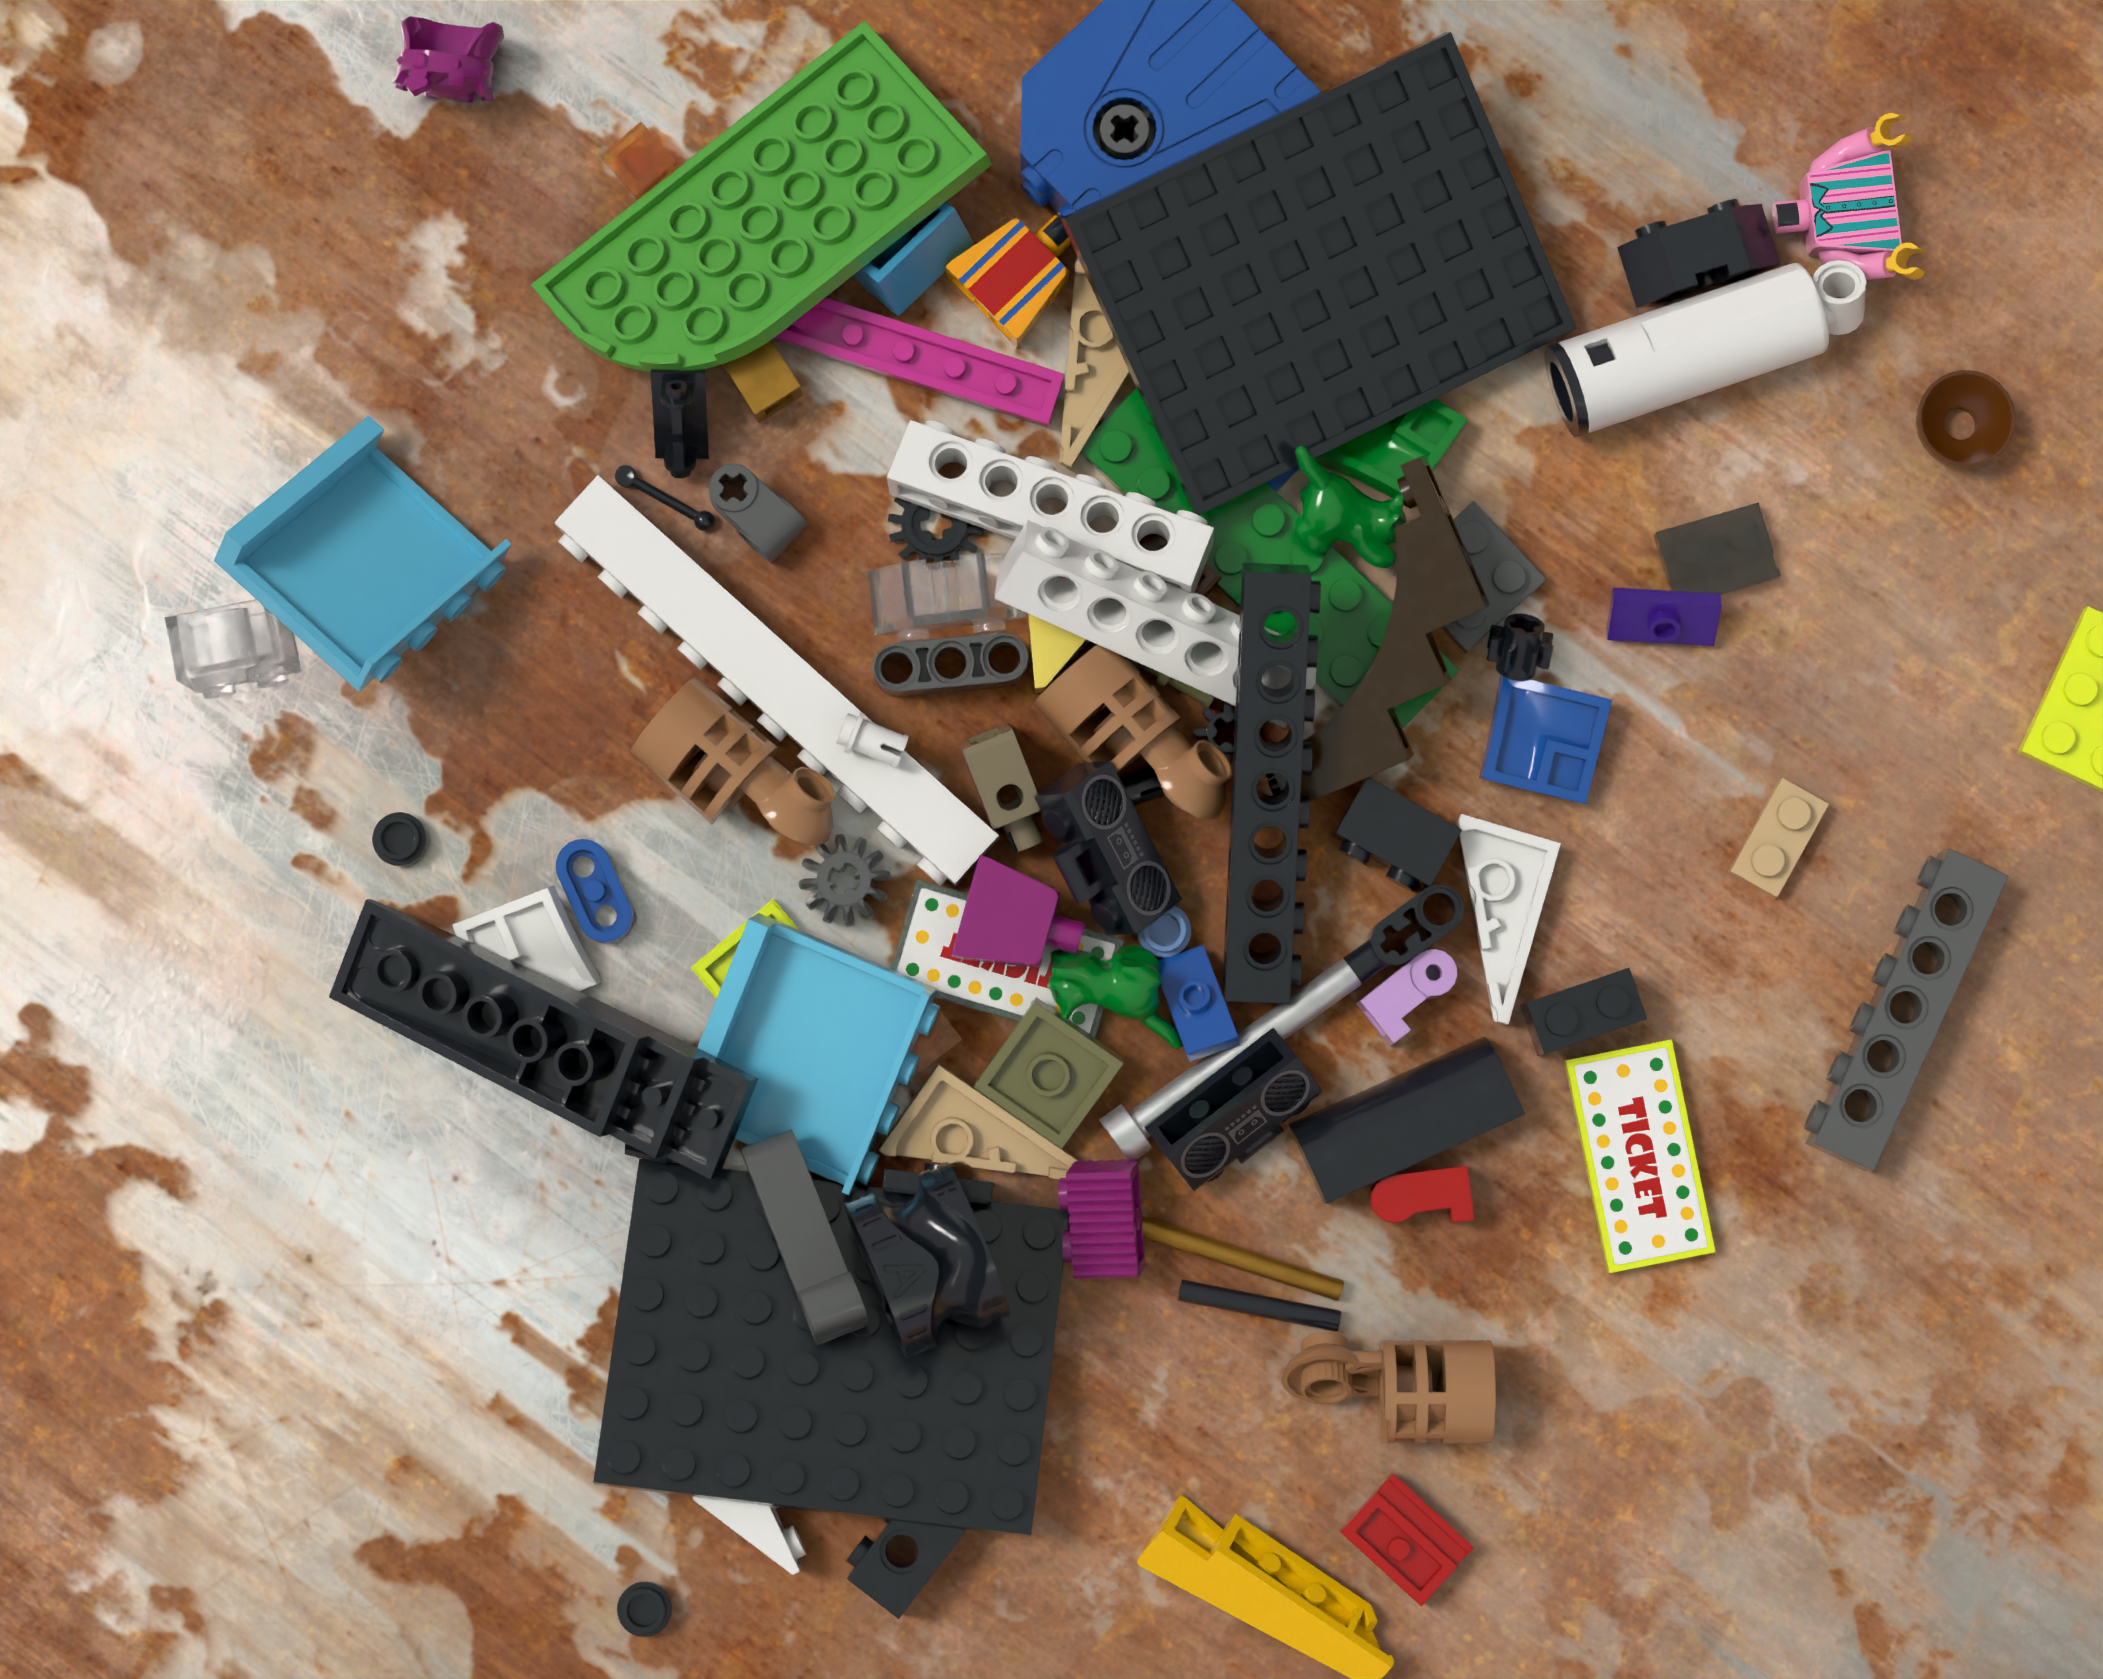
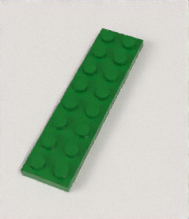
M1136 388L1092 433L1082 449L1081 455L1123 496H1126L1128 492L1139 493L1152 499L1157 504V508L1174 514L1179 510L1192 512ZM1267 483L1259 485L1199 515L1207 521L1208 526L1214 528L1213 547L1206 564L1221 576L1217 587L1237 607L1240 608L1242 563L1308 565L1312 574L1311 580L1321 582L1319 614L1309 615V635H1318L1316 683L1342 708L1357 690L1372 666L1383 642L1393 605L1332 545L1325 554H1314L1308 551L1299 542L1294 532V523L1301 515ZM1276 611L1267 617L1264 627L1283 635L1292 629L1295 618L1289 612ZM1440 651L1451 678H1453L1460 670ZM1444 686L1395 706L1394 709L1402 728Z

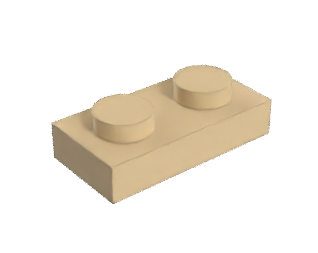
M1784 778L1779 779L1727 873L1774 899L1778 898L1829 803Z

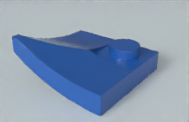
M1500 674L1489 737L1479 778L1586 804L1612 699L1529 679L1522 681L1512 680Z

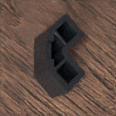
M1731 199L1707 208L1708 214L1669 226H1667L1666 221H1658L1636 229L1637 239L1617 247L1636 308L1666 305L1708 286L1732 284L1781 265L1762 204L1740 206L1738 199Z

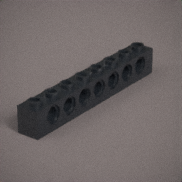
M1242 563L1222 981L1224 1001L1290 1004L1291 987H1300L1302 958L1300 954H1292L1293 934L1303 935L1304 902H1295L1296 881H1306L1307 849H1298L1299 828L1308 829L1310 798L1309 796H1300L1301 775H1311L1312 743L1303 742L1304 721L1314 722L1315 689H1306L1307 668L1317 667L1318 635H1309V615L1319 614L1321 600V582L1311 580L1312 574L1308 565ZM1276 611H1286L1292 614L1295 618L1292 629L1283 635L1269 633L1264 628V624L1270 614ZM1275 665L1285 666L1292 672L1289 683L1280 689H1271L1262 683L1264 672ZM1272 719L1282 720L1289 725L1288 734L1279 742H1267L1259 736L1260 729L1264 723ZM1269 773L1280 774L1287 780L1285 788L1273 796L1264 795L1257 790L1258 781ZM1265 827H1276L1284 833V837L1279 845L1266 849L1254 842L1258 831ZM1263 880H1273L1281 886L1278 896L1270 901H1260L1253 897L1251 893L1254 886ZM1260 933L1273 934L1279 940L1277 946L1271 952L1264 954L1254 952L1249 947L1250 941Z

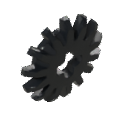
M897 497L894 499V502L901 506L904 511L902 515H888V522L901 525V531L889 535L890 541H906L908 545L898 554L903 560L913 552L920 555L915 566L916 569L923 570L927 559L932 558L935 559L936 572H944L943 558L950 556L956 567L964 564L957 553L960 548H964L973 554L977 551L978 547L967 539L969 534L983 535L984 528L940 513L943 519H951L952 526L943 530L942 539L933 540L930 531H921L920 528L921 521L929 520L930 511L932 510Z

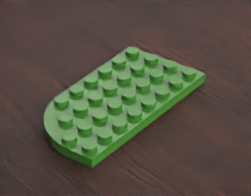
M864 20L533 282L531 286L578 342L610 362L644 372H651V369L681 371L708 369L740 358L776 337L988 169L992 163L987 153Z

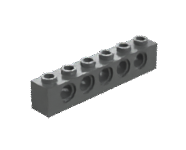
M1950 848L1939 852L1937 858L1931 855L1927 858L1916 881V885L1923 887L1914 907L1907 904L1896 923L1894 933L1899 935L1900 939L1892 956L1884 953L1873 973L1871 982L1877 984L1878 987L1870 1004L1862 1002L1851 1021L1849 1031L1855 1033V1037L1847 1053L1839 1051L1829 1069L1826 1079L1832 1082L1833 1085L1825 1102L1817 1100L1806 1119L1804 1129L1810 1131V1135L1805 1144L1862 1171L1875 1170L2006 884L2008 875ZM1941 896L1952 898L1958 906V918L1952 925H1946L1936 917L1935 904ZM1919 944L1929 946L1936 955L1935 968L1929 974L1919 972L1912 962L1913 951ZM1897 993L1907 995L1913 1002L1914 1013L1907 1023H1900L1891 1015L1890 1002ZM1875 1042L1885 1044L1892 1055L1890 1066L1882 1073L1875 1071L1867 1060L1868 1049ZM1855 1090L1863 1093L1869 1101V1112L1859 1122L1852 1120L1847 1115L1844 1107L1847 1096Z

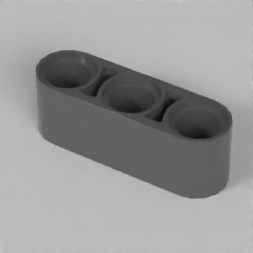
M998 633L893 643L884 646L877 652L873 660L872 671L876 684L882 692L890 696L906 697L1012 686L1024 678L1028 670L1029 657L1027 648L1020 638L1012 634ZM1000 647H1010L1015 650L1020 658L1018 667L1013 672L1007 674L994 671L989 664V657L994 650ZM956 652L962 655L966 660V668L963 674L953 679L940 676L935 666L942 654ZM903 657L912 664V674L908 680L900 684H893L885 680L882 676V668L890 658Z

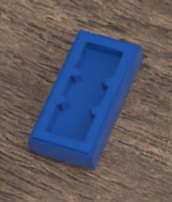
M1204 945L1158 960V972L1162 979L1160 986L1188 1061L1192 1062L1240 1045L1236 1029Z

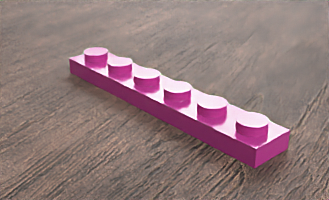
M826 297L772 339L1047 428L1049 427L1065 378L1064 373Z

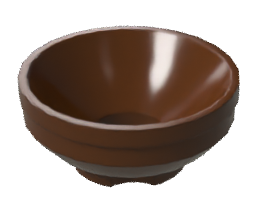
M1961 370L1940 377L1928 387L1921 397L1917 408L1916 428L1923 447L1933 458L1954 468H1973L1994 460L2005 450L2015 430L2016 415L2008 392L1998 381L1978 371ZM1962 409L1972 416L1975 428L1969 438L1959 440L1947 433L1944 421L1949 411Z

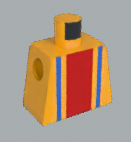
M1054 215L1035 234L1019 219L1015 218L950 261L945 266L946 277L1018 348L1069 280L1068 269L1057 257L1071 244V241L1061 218L1057 215Z

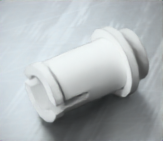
M860 712L859 716L848 713L836 741L837 744L846 747L844 752L849 754L852 749L890 764L893 768H897L909 736L899 734L865 720V714ZM882 744L888 745V746L893 747V748H895V749H898V750H900V751H902V752L896 751V750L891 749V748H889V747H886V746H884V745H882Z

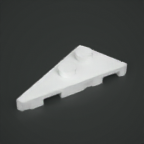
M1460 814L1457 827L1462 829L1459 838L1492 1018L1494 1022L1508 1025L1561 843Z

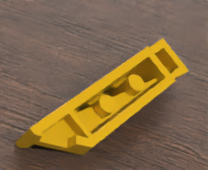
M1180 1495L1137 1559V1564L1147 1571L1351 1679H1382L1393 1667L1394 1659L1392 1655H1387L1380 1650L1373 1633L1378 1620L1370 1603L1236 1513L1225 1525L1224 1529H1222L1191 1501Z

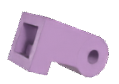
M1438 949L1426 950L1403 965L1358 1001L1356 1005L1390 1046L1411 1030L1402 1019L1406 1014L1425 999L1436 998L1453 987L1457 978V966L1453 958L1446 952Z

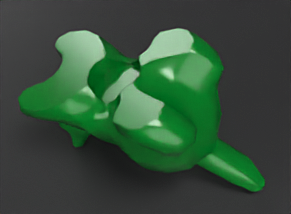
M1298 446L1295 451L1298 466L1310 479L1307 482V486L1301 489L1302 514L1294 523V532L1299 542L1314 554H1325L1335 541H1344L1349 543L1371 565L1380 568L1392 567L1395 564L1396 555L1389 545L1396 542L1395 527L1406 523L1402 494H1398L1392 499L1383 502L1374 500L1358 490L1348 479L1333 472H1327L1305 446Z
M1138 945L1122 946L1111 959L1103 961L1094 954L1078 950L1077 954L1062 950L1051 952V962L1054 965L1052 967V976L1049 978L1047 986L1052 992L1054 1001L1060 1007L1063 1020H1068L1076 1008L1092 1003L1105 1007L1126 1018L1139 1020L1144 1026L1164 1039L1173 1049L1179 1050L1182 1047L1176 1028L1157 1014L1159 1005L1158 988L1162 983V979L1158 972L1159 962L1153 953Z

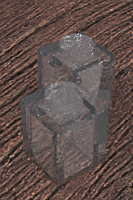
M1007 553L960 555L959 560L926 563V559L908 561L868 571L875 635H897L898 643L930 640L929 631L950 626H973L974 635L1005 632V622L1026 618V612L994 599L998 569Z

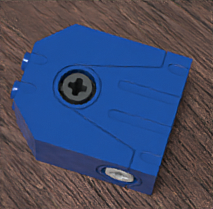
M1103 0L1022 77L1020 175L1024 182L1020 186L1038 207L1043 208L1048 204L1062 218L1296 105L1321 91L1232 0Z

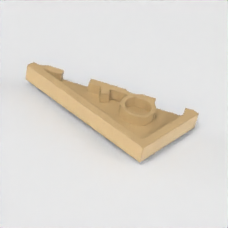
M1079 259L1075 263L1059 464L1069 470L1074 466L1085 444L1096 430L1130 374Z
M939 1063L936 1064L889 1134L878 1147L880 1152L888 1156L896 1157V1155L928 1159L932 1160V1162L957 1163L974 1168L1002 1172L1029 1173L1048 1176L1052 1179L1066 1178V1173L1075 1161H1079Z

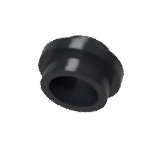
M391 813L383 817L375 826L372 836L373 848L379 858L390 865H410L416 862L425 851L427 845L426 830L416 817L408 813Z
M648 1581L637 1582L629 1586L620 1596L617 1605V1615L621 1625L629 1633L639 1637L653 1636L662 1631L668 1624L672 1614V1603L668 1593L660 1585Z

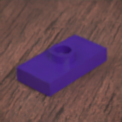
M1613 588L1606 627L1607 640L1714 646L1722 607L1721 593Z

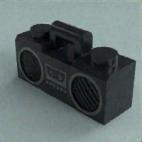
M1110 760L1078 763L1034 796L1043 813L1044 825L1055 836L1058 843H1065V845L1052 854L1061 875L1076 903L1089 901L1091 914L1096 923L1103 928L1106 935L1137 934L1182 900Z
M1272 1028L1148 1124L1145 1129L1195 1192L1206 1182L1217 1179L1233 1161L1238 1159L1243 1164L1284 1132L1280 1125L1292 1115L1303 1112L1310 1104V1101L1323 1091L1296 1054L1277 1031Z

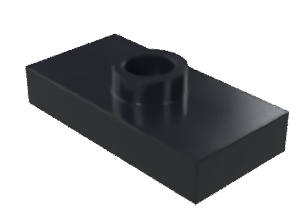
M925 1163L924 1171L928 1169L934 1170L938 1164ZM951 1166L956 1174L957 1167ZM885 1169L883 1188H885V1191L915 1195L919 1187V1173ZM958 1178L969 1202L988 1204V1201L991 1202L994 1182Z

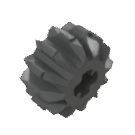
M838 834L835 838L837 853L831 855L827 846L823 843L815 846L817 852L824 859L821 864L812 859H803L802 866L808 871L817 873V878L800 880L799 888L806 891L819 889L820 892L809 898L806 902L808 909H817L825 901H828L829 904L824 911L823 921L831 924L835 919L838 908L843 909L844 923L849 927L853 926L855 922L852 909L859 906L867 919L875 916L873 909L865 901L869 896L878 902L885 903L887 901V893L872 886L873 883L890 881L891 874L886 870L870 871L872 867L884 859V856L880 850H877L863 860L861 857L867 846L865 838L859 837L856 840L851 853L847 852L845 836ZM847 866L856 869L857 872L853 873V876L856 880L860 879L856 890L846 888L843 895L834 892L833 889L837 885L834 881L830 882L834 871L843 873Z

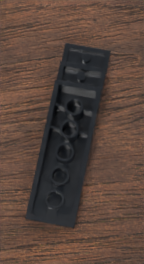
M367 899L364 903L329 998L598 1137L611 1135L653 1158L666 1156L708 1179L720 1176L759 1079L569 986L372 899Z

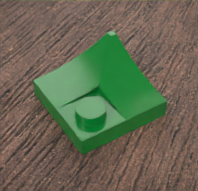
M1434 399L1316 457V460L1323 467L1359 480L1393 498L1398 494H1402L1397 482L1398 478L1404 476L1400 465L1426 455L1434 472L1465 428L1468 419L1437 399ZM1404 500L1403 505L1409 508Z

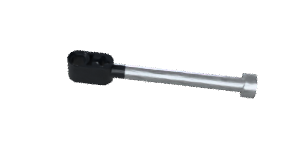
M1437 884L1424 889L1378 922L1371 929L1366 942L1290 996V1004L1279 1003L1237 1034L1240 1045L1204 1057L1129 1112L1120 1104L1099 1119V1121L1126 1159L1137 1160L1152 1149L1147 1140L1150 1134L1145 1129L1148 1124L1270 1029L1274 1028L1282 1039L1285 1040L1385 967H1397L1408 962L1453 930L1461 922L1464 914V904L1461 896L1456 890L1447 885ZM1429 896H1441L1449 902L1451 917L1446 924L1434 925L1425 918L1423 904ZM1406 911H1410L1413 923L1428 938L1422 942L1417 931L1402 942L1401 947L1404 953L1401 956L1395 950L1385 953L1380 946L1386 940L1383 930L1388 928L1391 933H1396L1406 927L1411 922L1403 914Z

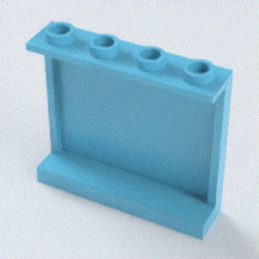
M370 416L362 420L225 533L214 558V562L358 692L375 678L380 683L388 679L403 661L401 655L410 647L415 652L421 650L438 630L435 625L446 617L452 622L459 617L471 603L472 597L470 595L479 587L484 592L491 589L506 571V567L501 563L512 545L505 539L495 549L490 551L376 447L385 429Z
M760 913L749 918L697 1047L759 1078L735 1139L751 1145L792 1129L809 1171L844 1185L841 1192L847 1195L851 1194L859 1182L868 1185L880 1155L872 1152L878 1134L881 1133L886 1136L889 1134L900 1108L899 1105L892 1103L899 1083L908 1086L918 1065L920 1056L912 1053L919 1033L928 1036L939 1013L940 1006L932 1003L937 988Z

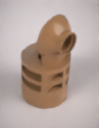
M1096 645L1061 674L1035 700L1034 705L1066 741L1068 740L1084 762L1110 760L1118 774L1120 771L1123 773L1143 756L1155 770L1166 797L1176 807L1205 820L1215 819L1219 816L1226 800L1225 783L1233 774L1228 758L1217 746L1208 741L1201 740L1193 746L1175 727L1181 720V716L1175 709H1171L1161 697L1160 692L1148 683L1131 659ZM1107 708L1112 712L1109 715L1105 712Z
M697 677L692 678L682 686L659 710L639 735L630 750L632 756L699 812L711 825L714 824L726 806L731 810L746 794L757 804L763 817L773 829L784 837L804 845L818 846L827 842L832 833L833 816L830 804L835 798V792L831 783L823 775L810 768L800 767L795 769L793 773L788 771L774 758L779 748L756 730L752 724L742 718L730 705Z
M1317 1332L1308 1335L1302 1340L1300 1344L1301 1352L1289 1361L1281 1378L1284 1389L1292 1396L1314 1402L1315 1404H1336L1356 1396H1378L1379 1434L1382 1444H1394V1442H1493L1496 1412V1379L1494 1351L1491 1340H1380L1379 1351H1351L1348 1339L1343 1335L1335 1332Z

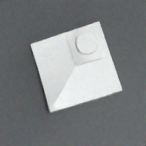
M555 885L452 925L456 936L577 991L587 989L602 982L599 973L577 937Z

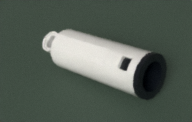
M1836 260L1820 266L1812 279L1808 271L1801 264L1792 263L1546 346L1544 351L1546 371L1561 417L1569 432L1574 437H1579L1820 355L1828 348L1829 334H1848L1857 329L1862 323L1866 297L1865 274L1857 265L1851 262Z

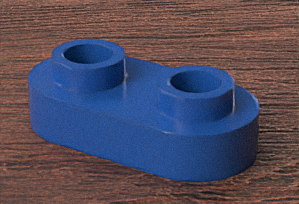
M578 839L568 843L557 856L556 873L581 929L588 937L600 943H613L622 939L632 927L634 913L608 853L602 846L591 840ZM585 857L592 859L594 862L593 873L588 877H579L575 871L577 861ZM605 906L613 907L617 914L615 922L610 926H601L597 920L599 910Z

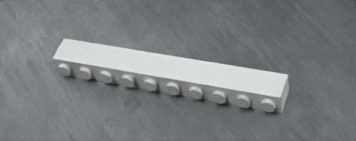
M599 475L554 522L564 534L558 542L581 563L588 556L603 569L598 578L621 599L627 592L635 597L643 605L637 612L640 617L659 634H662L667 627L683 641L677 648L681 654L699 670H702L707 663L723 677L717 684L721 690L739 706L747 699L763 713L756 720L779 742L787 735L803 749L796 757L808 768L817 771L821 775L828 771L843 785L836 793L859 814L866 807L883 821L876 829L899 850L906 843L923 857L916 865L939 886L948 879L957 887L976 866L979 856H985L999 840V835L906 751L902 752L882 744L902 752L897 768H893L890 764L852 749L849 754L845 753L846 747L837 744L836 741L847 714L859 716L861 711ZM866 715L864 716L865 720L872 722Z

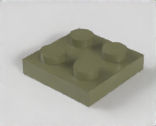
M1036 997L978 1077L973 1088L1062 1149L1120 1070L1125 1058L1069 1019L1063 1020L1059 1012Z

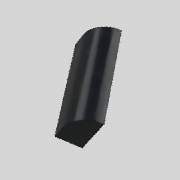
M1484 1036L1288 1125L1323 1203L1327 1204L1525 1115V1112L1498 1055L1489 1040Z

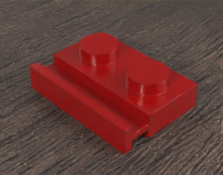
M1394 1473L1387 1477V1480L1377 1491L1375 1490L1339 1530L1421 1607L1458 1567L1457 1565L1465 1556L1474 1549L1469 1542Z

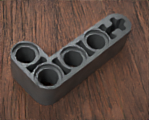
M792 1129L741 1148L747 1170L816 1345L868 1326V1316L851 1272L846 1267Z

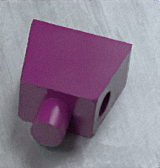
M980 855L951 955L953 958L960 960L1039 968L1045 946L1077 954L1085 923L1054 915L1060 896L1059 891L995 860Z

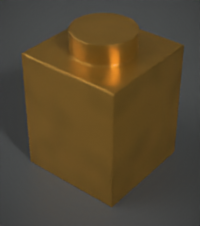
M772 340L740 358L722 364L725 372L757 423L803 396L801 386Z

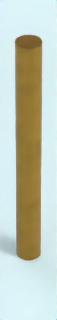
M1142 1216L1143 1235L1146 1240L1338 1301L1340 1298L1344 1280Z

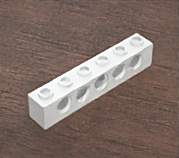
M910 420L887 475L890 495L1015 540L1027 520L1042 527H1051L1075 542L1093 550H1103L1126 565L1142 572H1152L1166 583L1188 593H1195L1214 542V528L1208 526L1207 521L1201 516L1185 510H1179L1174 514L1157 508V504L1152 499L1139 493L1128 492L1126 496L1106 490V485L1103 482L1088 475L1078 474L1075 478L1056 472V468L1051 463L1037 457L1028 456L1025 460L1005 454L1006 451L1002 446L987 439L978 438L974 443L957 437L954 430L936 421H926L924 425ZM951 462L959 463L966 468L961 476L954 479L944 478L938 473L943 465ZM999 480L1010 481L1016 486L1014 492L1004 497L995 496L988 491L989 487ZM1049 498L1060 499L1067 505L1062 512L1055 515L1045 514L1038 507L1044 500ZM1108 516L1114 519L1117 525L1109 532L1099 533L1089 527V523L1096 517ZM1149 534L1161 535L1168 541L1167 545L1158 551L1146 550L1139 542L1144 536Z
M1029 520L1026 521L999 566L994 599L1236 706L1240 615L1213 604L1203 595L1188 593L1166 583L1152 572H1142L1126 565L1103 550H1093L1075 542L1054 528L1042 527ZM1264 627L1269 633L1273 635H1282L1271 629ZM1282 665L1272 666L1264 672L1262 683L1268 688L1280 689L1289 683L1292 672ZM1307 668L1306 689H1312L1316 683V668ZM1269 720L1285 728L1287 726V723L1282 720Z

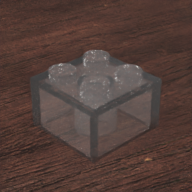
M256 599L164 617L176 681L191 689L194 693H203L204 699L232 695L236 693L235 685L247 682H256L257 688L283 685L289 682L288 674L301 672L294 633Z

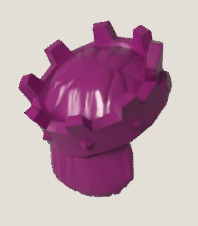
M409 16L401 22L404 50L400 51L399 58L396 59L398 68L391 82L396 84L395 88L406 92L409 90L414 96L423 93L425 97L458 99L459 102L473 103L474 91H477V95L481 96L482 101H493L491 86L494 79L492 76L494 64L491 60L504 39V31L500 24L491 22L482 28L443 24Z

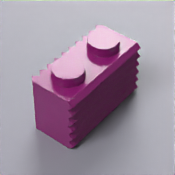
M1138 1160L1075 1161L1067 1171L1066 1178H1060L1058 1185L1059 1206L1061 1210H1068L1070 1230H1064L1062 1238L1064 1262L1072 1263L1074 1279L1138 1278L1146 1265Z

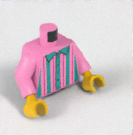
M1895 113L1885 114L1876 122L1875 128L1868 127L1838 140L1811 162L1809 172L1799 182L1800 200L1773 202L1772 221L1775 233L1804 231L1808 256L1820 257L1823 265L1836 260L1851 262L1863 271L1866 280L1892 278L1897 272L1911 280L1921 279L1925 271L1917 267L1907 269L1906 263L1910 256L1914 254L1922 255L1926 251L1913 243H1902L1891 150L1882 151L1883 144L1903 147L1910 143L1912 135L1903 134L1895 139H1892L1890 135L1891 125L1898 120L1905 119L1906 116Z

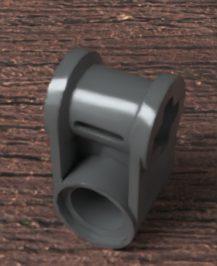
M734 463L723 465L715 471L710 479L709 491L712 506L737 530L744 541L770 564L808 526L806 520L784 498L771 491L756 475L743 465ZM727 481L729 484L735 485L739 481L744 482L743 495L745 499L740 502L737 498L732 497L727 502L724 501V487L722 483Z

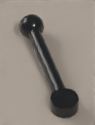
M622 465L616 470L615 479L621 487L629 488L633 486L693 520L696 528L700 531H708L714 526L715 518L711 512L706 510L699 512L640 479L631 466Z

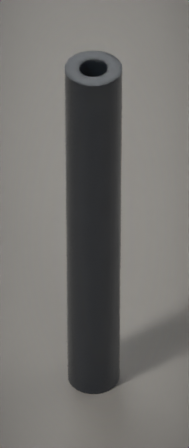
M1184 1279L1181 1280L1178 1301L1338 1332L1341 1319L1340 1310Z

